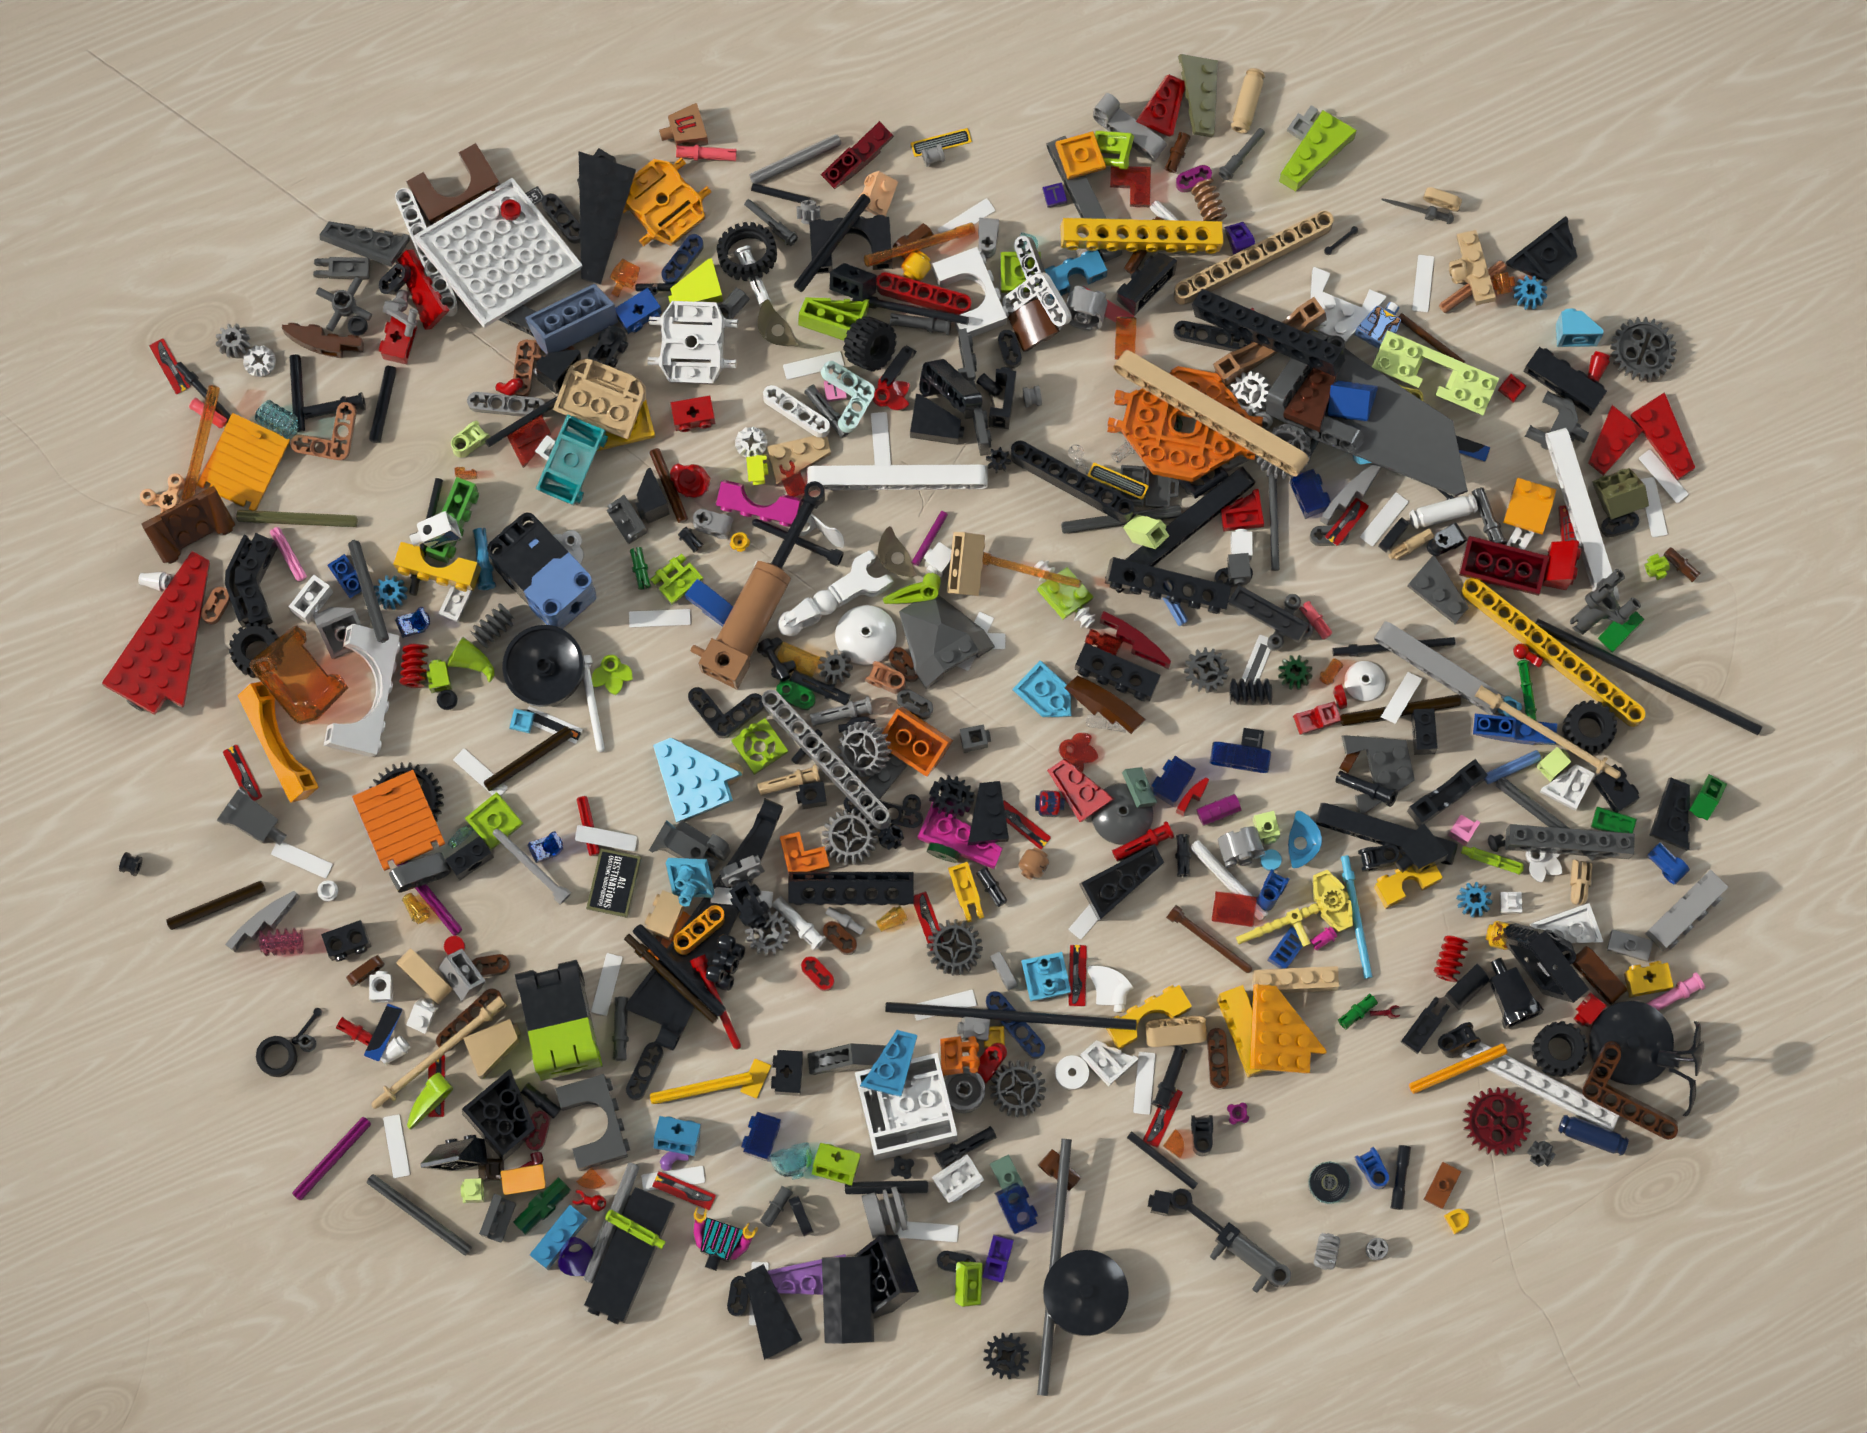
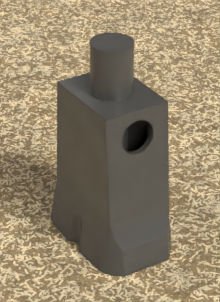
M240 786L217 819L223 825L234 826L261 843H264L268 837L278 845H281L287 836L275 827L278 819L252 800L242 786Z
M667 820L649 849L652 853L658 850L666 851L676 858L707 859L710 871H713L718 863V860L706 854L708 847L679 831Z

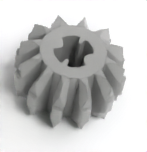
M228 323V329L225 330L221 327L220 331L222 334H216L218 339L216 346L220 347L219 351L221 354L226 353V356L230 358L234 353L235 357L238 358L240 351L245 354L244 348L250 347L248 342L250 336L246 334L247 330L244 327L240 328L239 324L236 323L232 328L231 324Z
M1322 1233L1319 1236L1314 1258L1316 1267L1324 1270H1333L1335 1268L1340 1245V1238L1330 1233Z

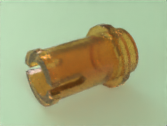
M1333 658L1325 671H1321L1320 681L1326 685L1333 683L1335 676L1343 668V664Z

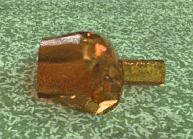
M622 258L610 275V278L616 282L611 294L619 297L623 287L633 289L641 268Z

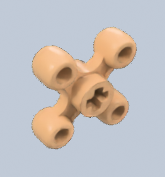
M178 473L171 474L168 478L169 488L161 495L156 494L151 489H144L140 493L141 502L146 506L158 505L161 508V513L183 502V500L179 499L178 495L179 491L185 486L184 478ZM171 500L172 504L168 506V501Z

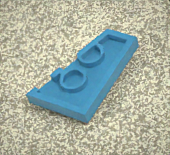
M896 1030L860 1087L902 1097L917 1035Z

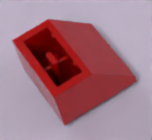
M1579 541L1551 542L1547 556L1549 558L1542 586L1567 590L1569 585H1573L1578 572V568L1575 566L1581 554V548H1578Z

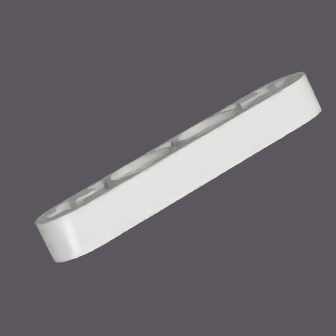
M770 385L764 389L763 400L768 406L816 437L823 438L829 434L830 423L825 417L777 386ZM769 394H776V397L772 396L771 398H769ZM785 403H792L794 407L791 410H786L783 408V405ZM806 413L810 415V418L804 421L799 416ZM822 425H824V429H817V426L821 427Z

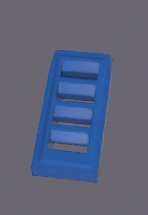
M1293 927L1289 928L1267 960L1279 969H1287L1303 947L1301 942L1297 943L1289 937L1293 934L1299 939ZM1286 940L1296 946V949L1294 950L1285 944ZM1282 947L1285 948L1286 950L1292 953L1291 956L1287 955L1280 949ZM1277 953L1286 958L1287 962L1285 963L1276 956Z

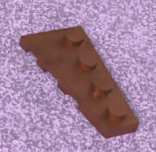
M1313 368L1285 409L1283 417L1320 432L1329 403L1331 385L1335 383L1337 375L1332 376Z

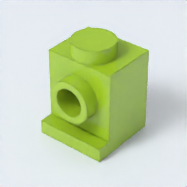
M441 660L430 661V671H427V678L429 683H433L429 684L431 693L452 689L446 662Z

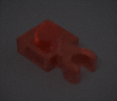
M790 460L791 468L789 470H785L782 464L779 465V469L782 474L786 475L781 480L787 494L795 497L804 493L806 484L801 472L794 473L795 465Z
M1090 629L1084 642L1090 645H1097V648L1116 656L1123 640L1107 633L1100 635L1096 630Z

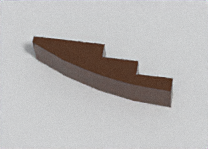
M1078 675L1065 686V689L1094 716L1099 712L1112 725L1118 722L1130 734L1137 730L1146 720L1111 692Z

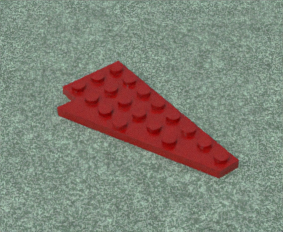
M191 551L102 682L104 687L156 715L166 699L182 708L185 705L210 567L208 559Z

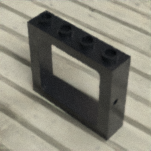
M1515 923L1508 925L1503 930L1504 933L1499 936L1543 995L1574 1003L1589 990L1545 930ZM1537 963H1541L1550 976H1547Z

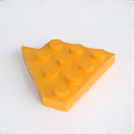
M1254 985L1250 1069L1309 1074L1311 1053L1326 1054L1327 1050L1277 986Z

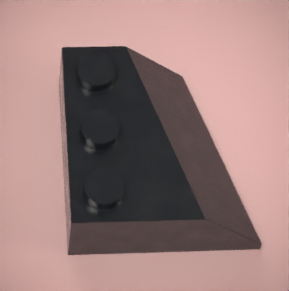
M511 1069L506 1071L462 1108V1115L481 1137L485 1139L502 1161L519 1149L535 1130Z
M879 1235L854 1255L871 1256L873 1319L894 1312L919 1293L898 1235Z

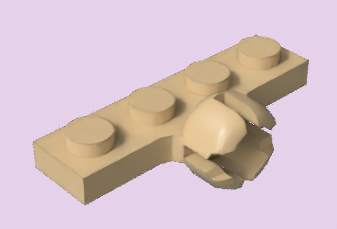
M1473 230L1457 234L1462 258L1450 261L1449 273L1453 277L1451 278L1452 282L1455 284L1469 283L1476 306L1495 302V292L1477 231Z

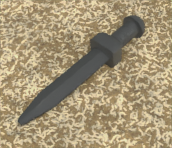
M1382 198V201L1423 213L1426 220L1438 219L1447 222V224H1451L1454 221L1452 213L1439 212L1434 206L1423 209L1403 202Z

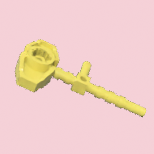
M1328 870L1313 875V898L1316 903L1311 904L1309 907H1304L1300 911L1297 908L1287 912L1283 918L1275 919L1271 923L1268 922L1261 927L1258 926L1254 930L1237 936L1236 941L1240 945L1290 924V926L1294 925L1303 947H1306L1311 943L1301 922L1303 918L1317 914L1319 911L1324 921L1337 933L1352 928V905L1347 891H1344V885Z

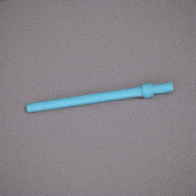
M1349 855L1341 856L1344 872L1342 873L1343 882H1346L1349 900H1351L1352 918L1364 979L1372 978V972L1354 880L1356 879L1354 871L1351 869Z

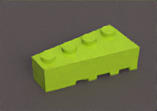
M1322 110L1281 172L1279 182L1296 192L1320 168H1323L1330 159L1355 139L1357 130Z

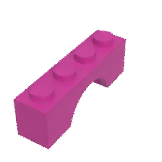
M728 480L721 481L716 502L717 506H721L720 510L727 512L737 510L740 511V515L752 517V514L760 516V520L771 522L772 519L780 521V525L790 527L802 504L801 498L782 494L771 505H759L748 498L744 484Z

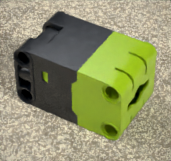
M577 959L559 963L558 969L539 973L534 970L516 973L515 979L520 993L532 1049L533 1064L540 1080H548L560 1077L559 1075L565 1076L582 1072V1070L586 1071L603 1067L586 996L584 977Z

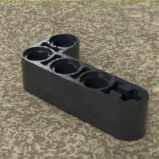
M945 359L929 361L923 364L919 382V390L922 396L928 397L942 394L961 412L978 409L982 406L980 392Z

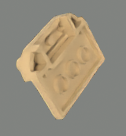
M583 359L569 367L553 410L564 415H571L605 431L629 439L642 403L646 399V387L634 375L595 360Z

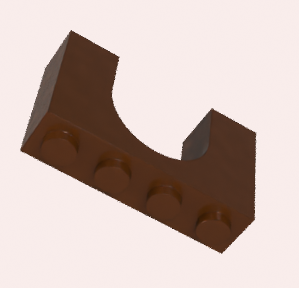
M476 143L458 152L462 163L471 176L468 188L461 195L445 197L438 194L424 172L406 181L409 190L413 193L416 202L430 225H433L490 190L495 191V187L500 185L499 180Z

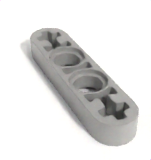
M473 392L467 398L468 406L474 412L524 417L534 410L527 407L528 412H525L526 402H528L529 407H535L536 404H539V406L545 404L542 399L535 397L507 396L505 394ZM479 398L480 402H486V398H488V408H485V403H478L477 406H474L472 401ZM495 399L502 401V406L498 409L491 407V403ZM515 401L522 403V408L518 411L511 408L512 403Z

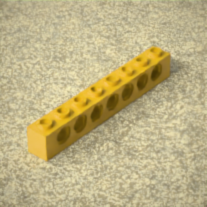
M1063 218L1060 225L1061 248H1067V250L1071 251L1077 249L1117 251L1119 249L1129 252L1138 250L1156 252L1163 250L1169 253L1186 251L1187 253L1206 251V253L1213 254L1220 252L1223 245L1222 222ZM1078 233H1083L1086 235V237L1082 238L1078 235ZM1098 234H1104L1106 238H1101ZM1118 234H1123L1126 238L1122 239ZM1138 235H1144L1146 239H1141ZM1157 235H1163L1166 239L1162 240ZM1178 235H1181V236H1183L1186 240H1181V239H1179L1177 236H1178ZM1197 236H1202L1205 240H1200Z

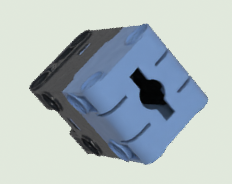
M527 512L520 515L488 544L487 551L492 559L495 570L546 625L563 629L596 600V591L590 574L532 513ZM529 520H530V521H533V522H534V523H532V522H527V523L523 526V524H524L526 521H529Z

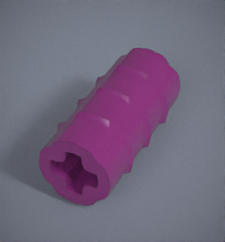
M1233 794L1208 805L1205 804V806L1196 809L1200 822L1205 826L1230 815L1233 816V814L1242 811L1238 798Z

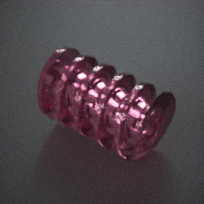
M293 927L292 934H289L287 928H285L283 934L280 933L279 929H276L275 935L272 934L271 930H268L267 936H264L263 931L260 930L259 946L261 953L263 951L265 956H269L270 952H272L274 956H277L280 950L281 954L285 955L287 949L290 954H294L295 949H297L299 954L302 953L304 950L302 928L300 933H298L296 928Z

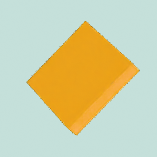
M1094 131L1056 141L1055 145L1068 180L1106 169V164Z

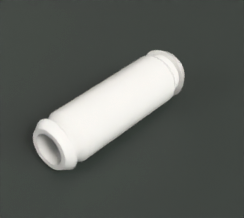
M1469 494L1468 497L1460 496L1417 508L1416 511L1412 509L1409 516L1413 528L1418 529L1419 527L1424 528L1468 516L1471 512L1475 514L1478 511V506L1474 495Z

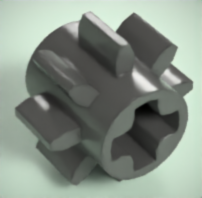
M1545 1140L1539 1143L1534 1141L1527 1152L1531 1155L1530 1161L1538 1167L1544 1164L1548 1167L1556 1155L1552 1152L1553 1146Z

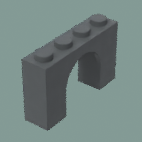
M601 1074L555 1088L562 1111L585 1104H593L602 1108L607 1114L608 1126L606 1132L599 1140L572 1148L579 1171L628 1157L627 1151H630V1146L627 1138L623 1139L621 1133L625 1129L622 1119H617L615 1111H618L619 1107L616 1098L612 1099L610 1091L613 1090L610 1078L606 1079V1076Z

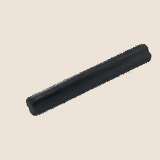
M295 354L289 357L293 429L295 432H304L305 418L303 413L301 357Z
M387 365L384 370L369 437L370 441L374 443L381 442L396 375V368Z
M928 1181L853 1182L852 1186L845 1184V1194H870L874 1192L875 1194H883L885 1189L887 1194H892V1187H897L899 1194L927 1193Z

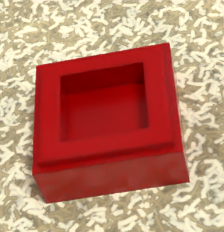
M1510 374L1498 388V391L1514 403L1527 386Z

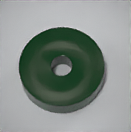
M931 842L927 848V853L948 862L957 863L961 855L958 851L938 843Z

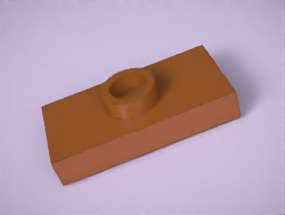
M1442 1162L1423 1200L1443 1209L1462 1171Z

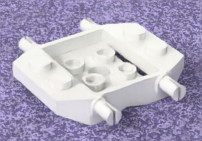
M672 301L661 317H649V320H657L649 321V325L662 326V345L660 356L648 357L649 361L647 363L648 365H659L669 382L714 384L722 369L736 368V360H724L723 344L724 328H738V324H730L738 323V319L724 318L716 302ZM673 322L712 323V325L673 324ZM690 336H694L697 339V344L690 348L687 346L686 341ZM672 359L711 360V363L672 362Z

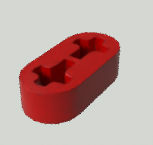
M812 956L803 959L801 968L810 981L821 991L832 989L834 977L821 962ZM807 962L816 963L814 965L815 969L818 971L816 974L811 969L808 971L806 970ZM820 974L823 978H830L828 986L825 984L820 985L821 979L818 977Z

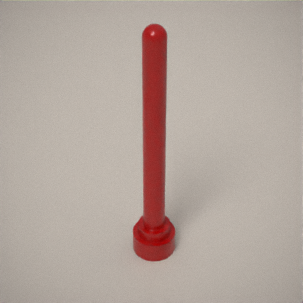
M704 954L691 960L690 963L693 969L695 968L696 971L700 972L707 990L722 1003L714 983L706 978L708 967L706 955ZM725 1010L719 1017L733 1048L738 1050L741 1048V1043Z

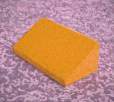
M543 1164L501 1171L504 1195L546 1188Z

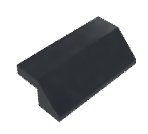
M871 1256L822 1257L824 1342L832 1344L874 1342Z

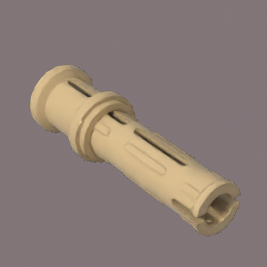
M815 764L812 768L805 770L797 769L793 774L757 783L760 796L794 786L815 781L821 782Z

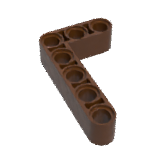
M1614 1041L1605 1043L1584 1081L1582 1090L1584 1097L1664 1139L1675 1138L1678 1133V1123L1673 1117L1607 1084L1621 1058V1047ZM1614 1048L1618 1054L1610 1057L1606 1054V1050ZM1603 1066L1607 1068L1608 1072L1605 1075H1599L1596 1069ZM1589 1085H1595L1598 1091L1596 1093H1589L1586 1088ZM1615 1095L1617 1101L1609 1103L1605 1099L1606 1096ZM1632 1104L1636 1107V1110L1633 1113L1625 1111L1624 1107ZM1652 1114L1655 1120L1650 1123L1646 1122L1644 1116ZM1665 1124H1672L1674 1130L1672 1132H1665L1663 1126Z

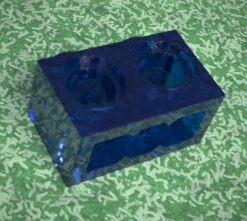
M1016 1182L994 1193L1014 1234L1037 1224L1035 1218L1038 1217L1034 1206H1029L1027 1202L1029 1194L1025 1186L1021 1187ZM1017 1193L1018 1200L1010 1203L1008 1201L1010 1194ZM1026 1212V1220L1022 1222L1017 1221L1018 1214Z

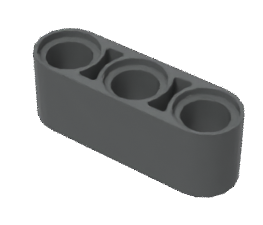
M438 852L392 869L389 872V876L397 891L401 893L442 879L451 873V869L443 854Z

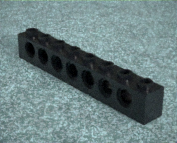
M1201 289L1192 303L1195 317L1332 376L1337 375L1345 362L1343 348L1207 290Z

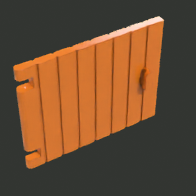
M414 770L352 796L384 871L390 869L388 862L394 860L397 866L433 850L431 843L434 841L438 842L439 847L445 845V841Z

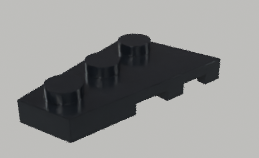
M1672 777L1668 778L1649 836L1686 851L1690 850V842H1688V831H1690V823H1688V810H1690L1689 784Z
M1000 781L980 783L967 846L1007 842L1009 835Z

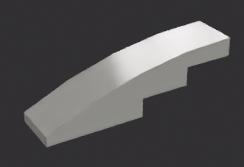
M1372 464L1351 480L1330 503L1323 513L1320 522L1328 525L1336 510L1339 509L1345 512L1354 496L1362 500L1382 466Z
M292 891L273 901L242 925L225 945L236 952L248 936L255 941L267 925L275 929L300 896L295 891Z

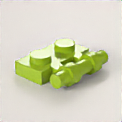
M682 553L676 558L673 557L669 560L670 563L662 570L658 569L650 579L654 585L660 581L664 583L659 587V591L672 605L685 595L696 579L704 580L691 563L685 567L681 565L686 560ZM676 569L678 573L669 579L667 575Z

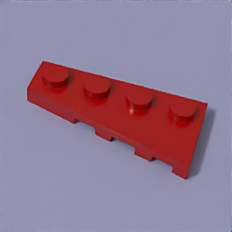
M1665 392L1630 415L1635 423L1643 429V434L1677 480L1695 469Z

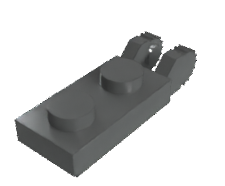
M329 257L314 259V265L329 266V270L314 271L313 276L316 278L354 279L359 277L360 279H370L369 258Z

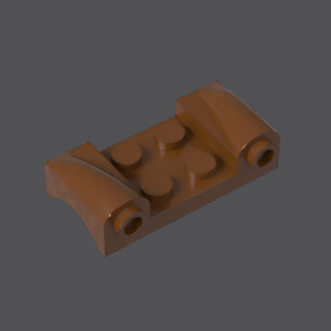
M215 486L141 523L163 563L168 562V564H172L179 559L180 549L214 531L217 534L227 535L233 531L235 522Z

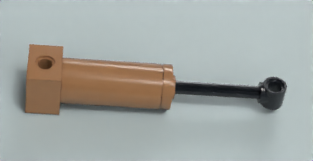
M811 481L805 486V494L801 499L803 504L771 563L757 561L716 640L711 638L706 650L696 645L691 647L690 651L701 657L698 664L702 673L738 690L751 665L749 658L791 581L790 576L782 568L813 509H817L825 500L824 487L820 482ZM813 490L820 492V495L817 497H811L809 494ZM724 662L728 663L726 666H721Z

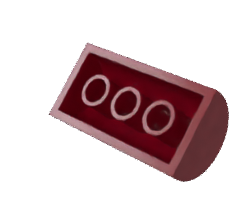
M1469 536L1464 549L1459 576L1474 578L1482 582L1539 596L1549 556Z

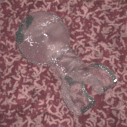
M1078 444L1072 445L1068 450V455L1075 461V470L1078 471L1081 466L1085 473L1088 474L1089 469L1082 460L1084 455L1083 447Z

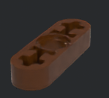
M1214 1028L1207 1035L1209 1080L1214 1089L1221 1090L1229 1082L1227 1039L1222 1029ZM1214 1033H1218L1220 1037L1222 1036V1039L1219 1040V1047L1223 1046L1224 1050H1211V1047L1215 1048V1040H1211ZM1215 1053L1223 1055L1224 1062L1217 1065L1213 1063L1212 1056ZM1225 1067V1071H1220L1221 1078H1225V1081L1218 1085V1082L1213 1080L1217 1077V1070L1212 1071V1068L1221 1069Z

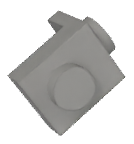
M964 1017L961 1022H958L957 1034H960L962 1040L975 1036L979 1041H988L990 1019Z

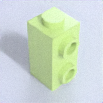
M1136 514L1123 527L1132 543L1156 549L1169 537L1165 530V524L1159 519H1152L1148 516Z

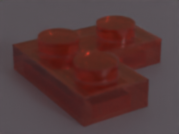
M1111 166L1110 188H1130V207L1150 208L1151 167L1129 166L1127 169H1120L1119 167Z

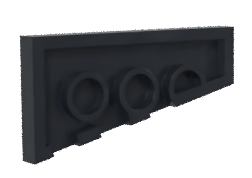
M764 1263L746 1272V1283L765 1360L802 1341V1338Z

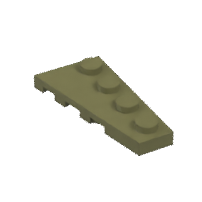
M1180 54L1178 59L1182 66L1181 75L1186 87L1185 96L1189 102L1190 109L1188 111L1192 132L1195 135L1213 137L1215 132L1218 60Z

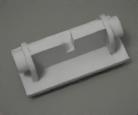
M752 855L740 860L741 868H738L736 862L722 867L723 870L719 872L725 886L733 887L741 881L756 878L765 872L760 864L759 856L754 857Z

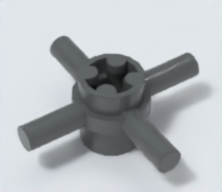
M359 277L354 278L347 291L339 290L332 294L320 287L317 289L316 295L332 302V307L335 311L326 326L329 331L333 332L342 316L347 317L354 313L368 321L371 319L372 313L356 306L354 294L362 282V279ZM348 300V303L346 304L347 306L342 307L341 305H339L340 302L342 304H345Z

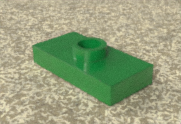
M1596 807L1591 828L1606 832L1633 834L1637 819Z

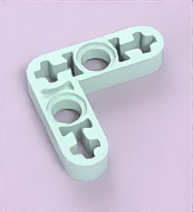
M828 361L821 369L823 379L852 396L838 420L839 429L845 433H850L856 428L873 399L875 388L871 383L840 364ZM830 368L833 369L832 374L828 373ZM843 378H850L853 385H846L843 382ZM864 390L868 391L867 395L863 394ZM852 404H859L862 410L860 412L855 411L852 408ZM849 416H852L853 418L849 426L846 425L845 423L847 419L849 418Z

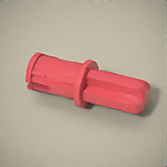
M194 398L191 401L189 408L201 415L204 421L208 420L218 428H223L226 425L227 419L216 412L213 406L206 405L198 398Z
M1310 601L1304 603V607L1301 606L1299 610L1308 619L1309 624L1315 628L1322 639L1331 636L1332 630L1322 619L1323 615H1319Z

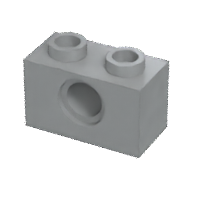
M463 949L446 956L438 968L461 1001L477 994L486 982Z

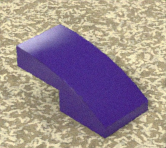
M993 1234L982 1275L983 1278L1003 1283L1014 1239Z

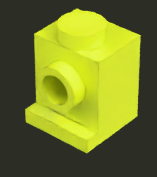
M767 454L746 456L748 482L753 481V485L765 484V475H768V464L763 463V460H767Z

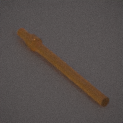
M983 552L982 562L984 565L992 564L1077 588L1081 586V580L993 557L990 553Z

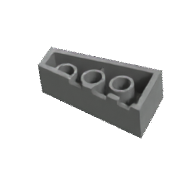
M1710 869L1645 934L1662 951L1667 947L1671 950L1679 942L1677 937L1681 933L1686 935L1694 927L1691 923L1696 919L1700 922L1708 914L1706 909L1710 905L1715 907L1723 899L1720 895L1728 886Z

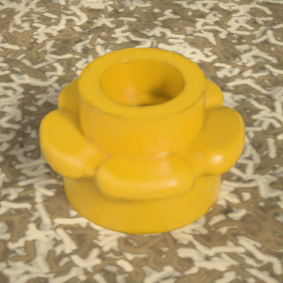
M743 532L735 533L730 538L731 548L733 550L736 549L738 552L745 551L746 547L750 545V540Z

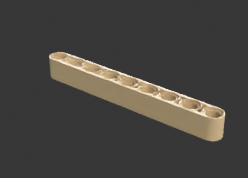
M1320 211L1180 281L1175 286L1174 300L1180 305L1188 304L1196 299L1201 289L1212 292L1329 233L1334 221L1333 215L1328 211ZM1326 220L1329 224L1322 225L1319 221ZM1306 228L1309 229L1311 233L1304 234L1301 230ZM1290 237L1293 239V242L1287 243L1284 238ZM1273 246L1276 251L1270 252L1266 247ZM1256 255L1258 260L1253 261L1249 256ZM1238 264L1241 268L1233 269L1231 265ZM1219 272L1223 277L1216 278L1213 274ZM1202 281L1206 285L1199 287L1196 285V282ZM1180 290L1187 291L1188 295L1181 296L1178 292Z

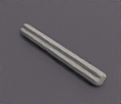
M835 134L749 175L752 183L758 184L840 146L841 140Z

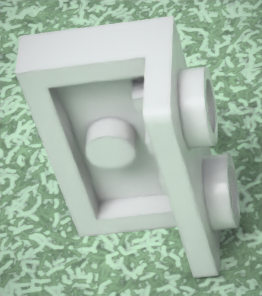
M967 1154L932 1177L948 1203L958 1201L964 1193L978 1188L981 1182L984 1181Z

